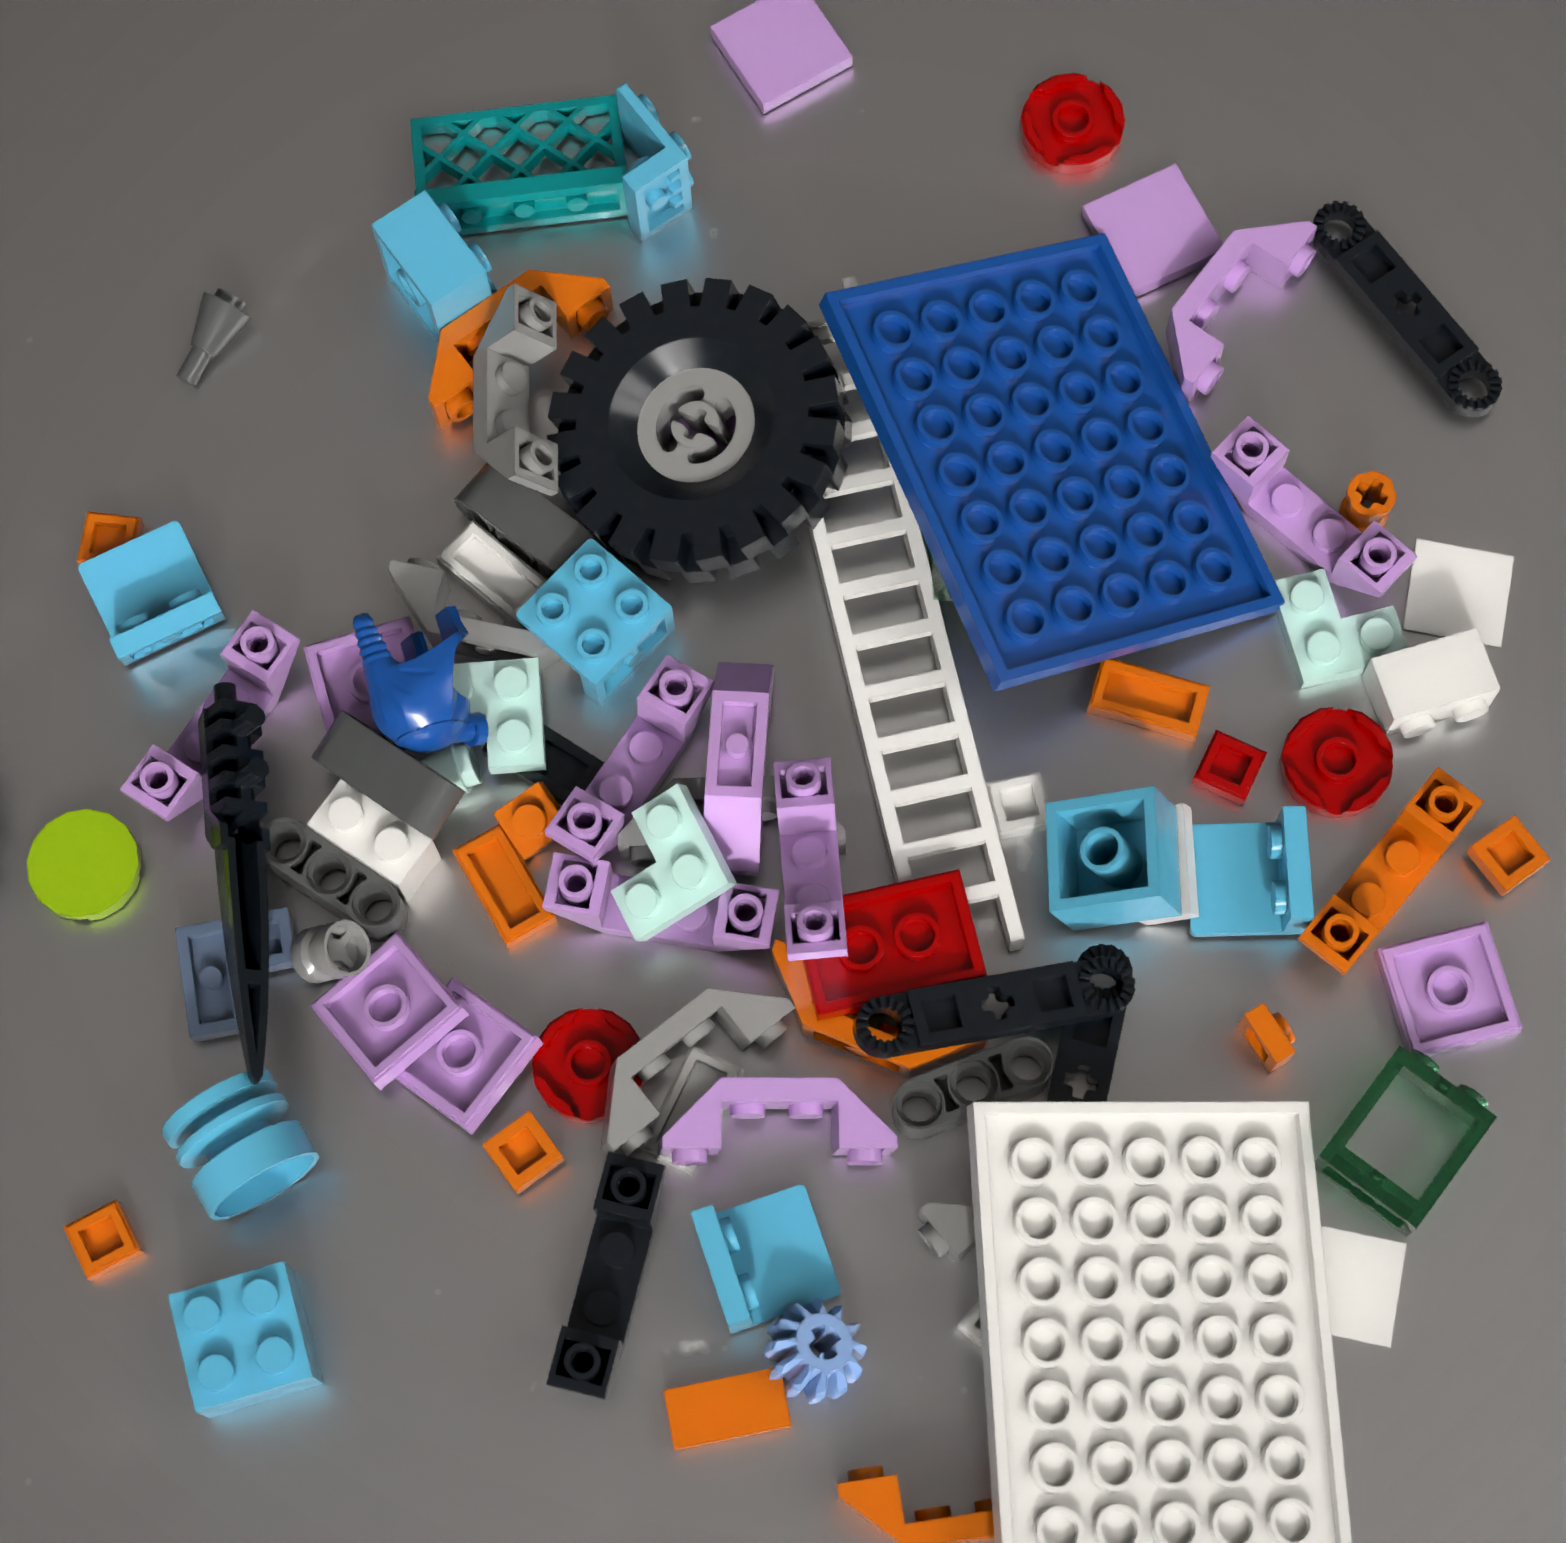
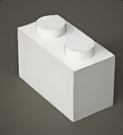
M1477 628L1371 658L1362 675L1379 725L1386 736L1402 732L1404 738L1415 737L1432 730L1436 726L1435 722L1455 717L1456 722H1466L1484 715L1488 712V706H1490L1501 689Z
M342 779L339 780L307 823L311 830L389 881L407 903L441 859L431 838L414 829Z

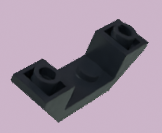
M608 1151L593 1206L596 1214L593 1231L568 1325L561 1326L546 1383L547 1386L606 1400L626 1345L653 1241L666 1170L665 1165Z

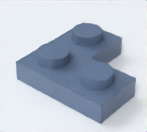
M288 907L268 910L269 972L294 968L291 959V947L295 939L292 913ZM221 919L175 928L190 1039L195 1043L239 1034Z

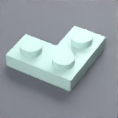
M1324 568L1275 580L1285 601L1279 607L1276 614L1300 689L1361 675L1364 673L1371 658L1408 648L1394 605L1341 618Z
M539 658L453 664V687L462 696L469 699L470 713L480 712L487 720L489 729L487 754L490 774L546 770Z
M677 783L632 812L656 860V863L611 890L635 941H647L737 885L687 785Z

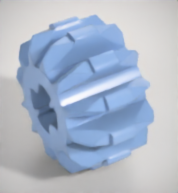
M820 1298L812 1299L805 1305V1308L799 1303H793L783 1311V1318H777L769 1326L767 1334L773 1341H770L764 1347L762 1356L778 1363L770 1371L769 1379L779 1380L784 1377L789 1382L786 1397H795L803 1389L809 1405L819 1403L825 1395L831 1400L837 1399L847 1391L848 1383L853 1384L861 1376L863 1369L857 1361L865 1355L868 1346L852 1340V1337L859 1331L860 1323L845 1325L841 1321L843 1305L834 1306L826 1313ZM811 1347H815L817 1349V1351L819 1352L817 1356H815L813 1352L810 1350Z

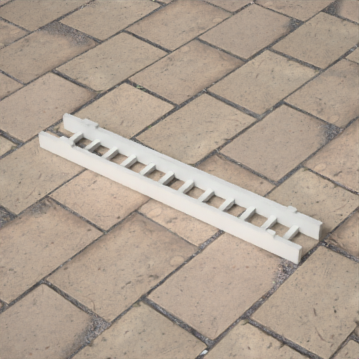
M855 276L842 279V289L858 286ZM825 319L807 322L814 336L819 337L822 345L836 343ZM849 372L839 374L845 391L856 389ZM870 419L852 423V441L878 436ZM878 437L886 468L845 476L839 491L827 488L823 497L828 499L890 485L898 518L827 533L823 517L815 529L809 527L895 883L913 879L908 862L910 860L982 845L990 882L964 887L968 904L995 898L1008 951L1023 949L1025 937L919 525ZM903 535L911 568L844 583L839 582L832 550ZM916 585L924 619L852 634L845 600ZM926 636L929 637L937 670L865 686L857 651ZM942 688L950 719L949 723L878 738L869 703ZM955 739L964 775L891 791L882 755ZM968 792L977 828L904 844L896 807Z

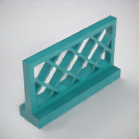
M616 94L410 119L416 188L414 190V197L425 190L437 206L442 203L447 204L461 226L462 230L458 232L460 236L628 215L622 176L627 174ZM609 114L610 121L596 135L579 125L587 116ZM549 121L557 126L544 141L527 132L536 122ZM497 127L506 133L492 147L475 138L486 128ZM445 133L454 139L438 154L424 145L423 136ZM569 134L586 144L572 159L555 149ZM611 137L613 146L608 143ZM517 140L534 150L520 165L503 155ZM465 147L482 156L468 171L451 162ZM597 152L615 162L613 167L587 169L584 167ZM545 158L562 167L555 174L536 176L531 173ZM493 164L510 174L505 180L483 182L479 179ZM441 171L458 180L453 186L431 189L427 187V184Z

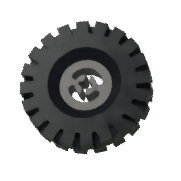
M705 278L703 292L695 293L688 280L684 279L661 284L662 301L652 305L643 291L620 303L619 306L626 318L625 321L614 327L603 316L584 335L594 349L587 357L572 350L562 368L560 375L570 387L567 393L553 391L548 418L556 426L558 433L547 435V440L558 444V471L561 474L558 476V487L565 501L577 513L576 516L612 554L629 566L636 562L646 574L670 581L673 578L674 572H681L689 583L716 582L717 569L727 567L735 578L761 569L757 555L768 549L772 551L777 559L781 558L800 544L792 532L802 522L815 529L830 508L823 494L827 488L839 491L848 465L841 455V449L852 447V420L844 407L850 403L840 375L819 337L814 336L807 321L787 304L781 309L773 294L750 284L743 295L739 293L732 280ZM681 416L692 430L698 432L694 438L683 424L677 422ZM731 416H736V427L732 438L726 422ZM710 430L718 441L727 445L723 452L714 439L706 435ZM672 431L677 441V447L669 452V438Z

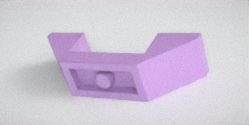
M1310 221L1233 230L1171 308L1166 328V337L1173 374L1188 404L1199 391L1207 395L1216 385L1224 371L1219 362L1225 344L1204 331L1219 310L1220 305L1216 301L1226 289L1234 293L1246 278L1249 270L1278 289L1282 287L1291 274L1299 278L1308 268L1317 252L1311 245L1318 226Z
M1247 416L1212 451L1210 456L1244 512L1314 571L1324 568L1330 583L1380 598L1416 560L1417 555L1375 520L1363 533L1284 468L1290 450L1250 416Z
M252 610L220 653L229 669L218 683H234L236 685L237 701L257 704L264 711L266 720L279 701L300 643L299 638L255 610ZM213 690L169 750L165 752L153 744L120 788L123 794L167 822L203 799L198 719L203 708L206 709L214 704Z
M667 654L638 695L637 716L587 789L584 791L575 786L546 828L545 835L593 864L617 846V834L634 818L632 812L652 800L684 753L711 695L714 681Z
M718 662L712 691L704 793V820L732 875L760 876L763 834V789L768 720H771L774 665Z
M830 757L773 762L788 961L848 956Z
M554 852L542 905L543 910L602 933L634 938L611 893V890L632 877L613 874L610 861L597 860L593 864L581 856ZM737 883L731 889L647 941L711 952L770 948L780 891Z
M721 1077L662 1136L658 1143V1156H672L673 1165L697 1166L707 1164V1156H716L722 1148L721 1109H730V1117L735 1119L764 1118L765 1109H788L789 1118L816 1119L823 1117V1109H831L832 1155H847V1164L866 1166L882 1164V1155H890L898 1148V1136L838 1077Z

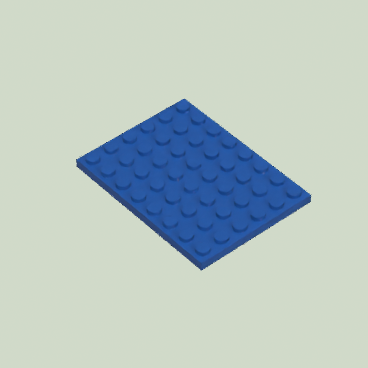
M1105 233L824 294L819 307L994 692L1277 612L1279 607L1285 603L1228 484L1210 457L1211 449Z

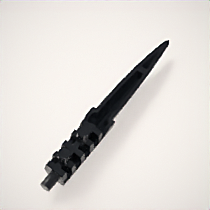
M221 682L213 687L214 704L206 709L203 708L198 719L205 837L212 849H215L225 952L248 1078L252 1084L257 1085L263 1076L268 1019L269 919L265 853L271 851L270 830L260 821L268 813L267 803L255 801V797L266 787L265 777L269 774V766L264 760L263 751L251 749V746L262 736L261 725L265 722L266 717L264 711L257 704L237 701L236 685L234 683Z

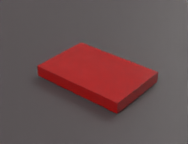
M960 869L842 895L848 956L803 960L817 1021L858 1012L869 999L877 998L879 995L888 996L904 993L907 990L987 976Z

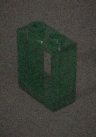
M1399 1046L1315 1158V1170L1407 1237L1418 1228L1497 1116L1486 1109L1489 1104L1477 1091L1463 1084H1459L1456 1087L1438 1074L1440 1068L1429 1056L1416 1049H1411L1408 1052ZM1397 1074L1469 1125L1417 1199L1345 1147Z

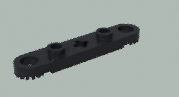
M1333 201L1332 204L1327 203L1323 205V208L1317 211L1313 220V224L1318 227L1312 243L1452 410L1466 417H1480L1490 412L1496 405L1502 391V378H1499L1497 369L1494 370L1492 365L1479 353L1477 345L1378 230H1374L1363 217L1362 211H1358L1354 204L1352 206L1348 205L1346 201H1343V203ZM1332 220L1343 221L1350 226L1353 234L1351 237H1347V240L1345 238L1341 239V241H1338V238L1333 240L1332 236H1327V231H1324L1325 224ZM1397 299L1403 304L1411 301L1416 304L1413 312L1414 317L1407 312L1400 315L1394 312L1398 302ZM1465 378L1478 379L1485 385L1487 396H1484L1482 399L1477 398L1476 400L1474 398L1467 399L1468 396H1463L1462 390H1459L1460 385L1458 382Z
M1098 944L1088 947L1078 959V961L1099 958L1100 956L1108 958L1113 956L1119 962L1122 960L1126 964L1127 969H1131V975H1133V967L1129 957L1121 949L1119 950L1111 944ZM1091 983L1090 989L1094 990L1093 994L1095 996H1099L1098 999L1114 1000L1119 995L1117 983L1109 989H1101V987H1095ZM1126 1007L1122 1012L1113 1017L1062 1026L1046 1102H1107ZM1078 1069L1087 1071L1088 1081L1096 1084V1091L1087 1090L1083 1099L1073 1097V1087L1064 1084V1077L1074 1078Z
M1100 956L1099 958L1083 961H1068L912 989L904 993L888 996L879 995L877 998L869 999L858 1011L853 1022V1036L857 1045L866 1054L875 1058L885 1059L1109 1018L1122 1012L1132 1000L1136 990L1134 989L1135 978L1131 975V969H1127L1126 964L1122 960L1119 962L1113 956L1110 958ZM1095 974H1106L1112 977L1118 985V997L1108 1001L1104 998L1098 999L1099 996H1095L1093 994L1094 990L1090 989L1092 976ZM989 994H994L997 1002H1007L1009 1006L1001 1015V1019H996L993 1011H983L981 1007L989 998ZM879 1013L892 1017L898 1025V1037L892 1041L886 1040V1042H883L882 1039L877 1040L875 1035H871V1030H868L869 1023L867 1021L869 1017Z

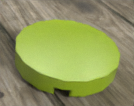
M92 809L66 812L48 822L33 840L27 858L28 882L38 900L61 918L70 920L88 919L89 921L104 919L121 909L137 890L141 877L139 875L141 869L140 860L142 861L141 848L129 828L109 813Z

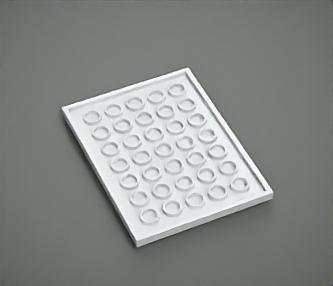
M1309 1101L973 1102L968 1105L967 1121L995 1543H1352Z

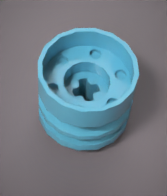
M263 1069V1076L257 1085L252 1084L248 1078L247 1071L213 1085L175 1111L162 1128L161 1133L167 1144L173 1149L178 1148L175 1158L179 1165L184 1169L203 1166L195 1174L191 1186L208 1216L214 1221L234 1217L267 1202L304 1177L315 1166L319 1158V1154L297 1120L277 1123L286 1114L289 1103L282 1093H275L278 1084L268 1069Z

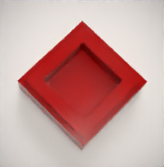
M1215 730L1191 783L1243 806L1267 752L1219 730Z

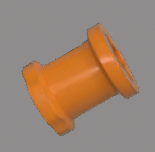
M1377 471L1357 474L1348 485L1346 496L1343 498L1339 508V514L1362 533L1374 520L1384 527L1389 512L1393 509L1397 498L1392 480L1385 474ZM1365 500L1373 503L1370 508L1362 506Z

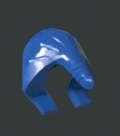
M456 606L445 607L435 615L443 641L428 650L423 632L417 631L410 634L400 643L405 662L401 663L391 657L386 643L382 641V635L378 633V627L374 625V620L368 613H362L353 618V628L356 631L357 646L360 648L359 655L362 658L373 719L378 729L400 749L417 753H432L440 751L452 743L464 742L467 746L472 747L483 745L487 741L489 729L486 718L480 712L470 713L469 699L462 696L453 687L455 650L457 645L469 634L460 619Z

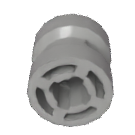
M346 919L303 929L296 935L291 947V959L298 975L307 982L316 984L336 978L341 979L358 975L366 968L371 954L369 937L364 929L356 922Z

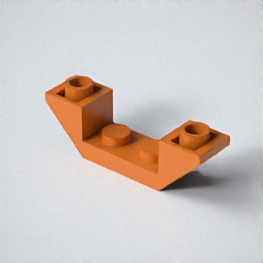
M529 269L442 328L428 396L433 417L438 426L442 429L452 421L459 422L473 414V369L468 362L473 360V356L509 286L515 283L556 302L557 322L572 339L582 331L588 332L603 316L607 319L610 312L614 310L611 288L604 278Z
M1437 767L1405 806L1395 823L1337 894L1330 898L1297 940L1344 976L1434 867L1484 801L1441 768Z
M775 940L771 949L773 965L787 998L796 1007L793 1013L803 1036L907 1079L984 1049L987 1040L885 1059L875 1058L866 1054L857 1045L853 1036V1022L857 1013L817 1021L803 960L788 961L786 943ZM881 1023L878 1029L868 1027V1030L872 1032L871 1035H875L877 1040L882 1039L883 1042H886V1040L892 1041L899 1034L897 1027Z
M883 1466L865 1467L847 1471L848 1482L837 1484L838 1499L895 1543H966L994 1538L992 1498L975 1501L976 1513L952 1516L950 1506L914 1511L916 1522L905 1524L897 1474L884 1476Z

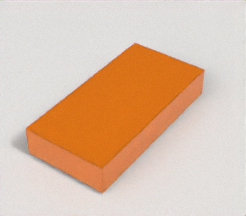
M1112 658L1102 661L1100 664L1087 712L1194 743L1210 686Z
M500 824L452 850L508 949L557 922L555 914L543 910L544 895Z
M770 1368L663 1390L674 1450L680 1451L792 1428L783 1379H769L770 1371L773 1369Z

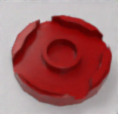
M1068 73L1054 75L1035 86L1029 94L1028 100L1023 105L1019 127L1022 143L1033 160L1050 171L1073 175L1091 172L1108 163L1120 147L1125 117L1122 103L1111 87L1101 81L1098 84L1087 80V75Z
M1333 707L1319 708L1300 718L1287 734L1279 759L1282 781L1293 799L1302 806H1306V809L1310 812L1329 818L1352 817L1373 807L1390 785L1393 773L1392 745L1381 726L1363 712L1349 708L1347 711L1333 709Z
M583 1008L570 1010L551 1021L539 1036L543 1045L533 1056L532 1072L534 1084L548 1107L565 1119L587 1124L604 1121L610 1066L618 1057L641 1039L632 1025L613 1011L599 1008L598 1010H583ZM637 1075L633 1080L642 1090L644 1083Z

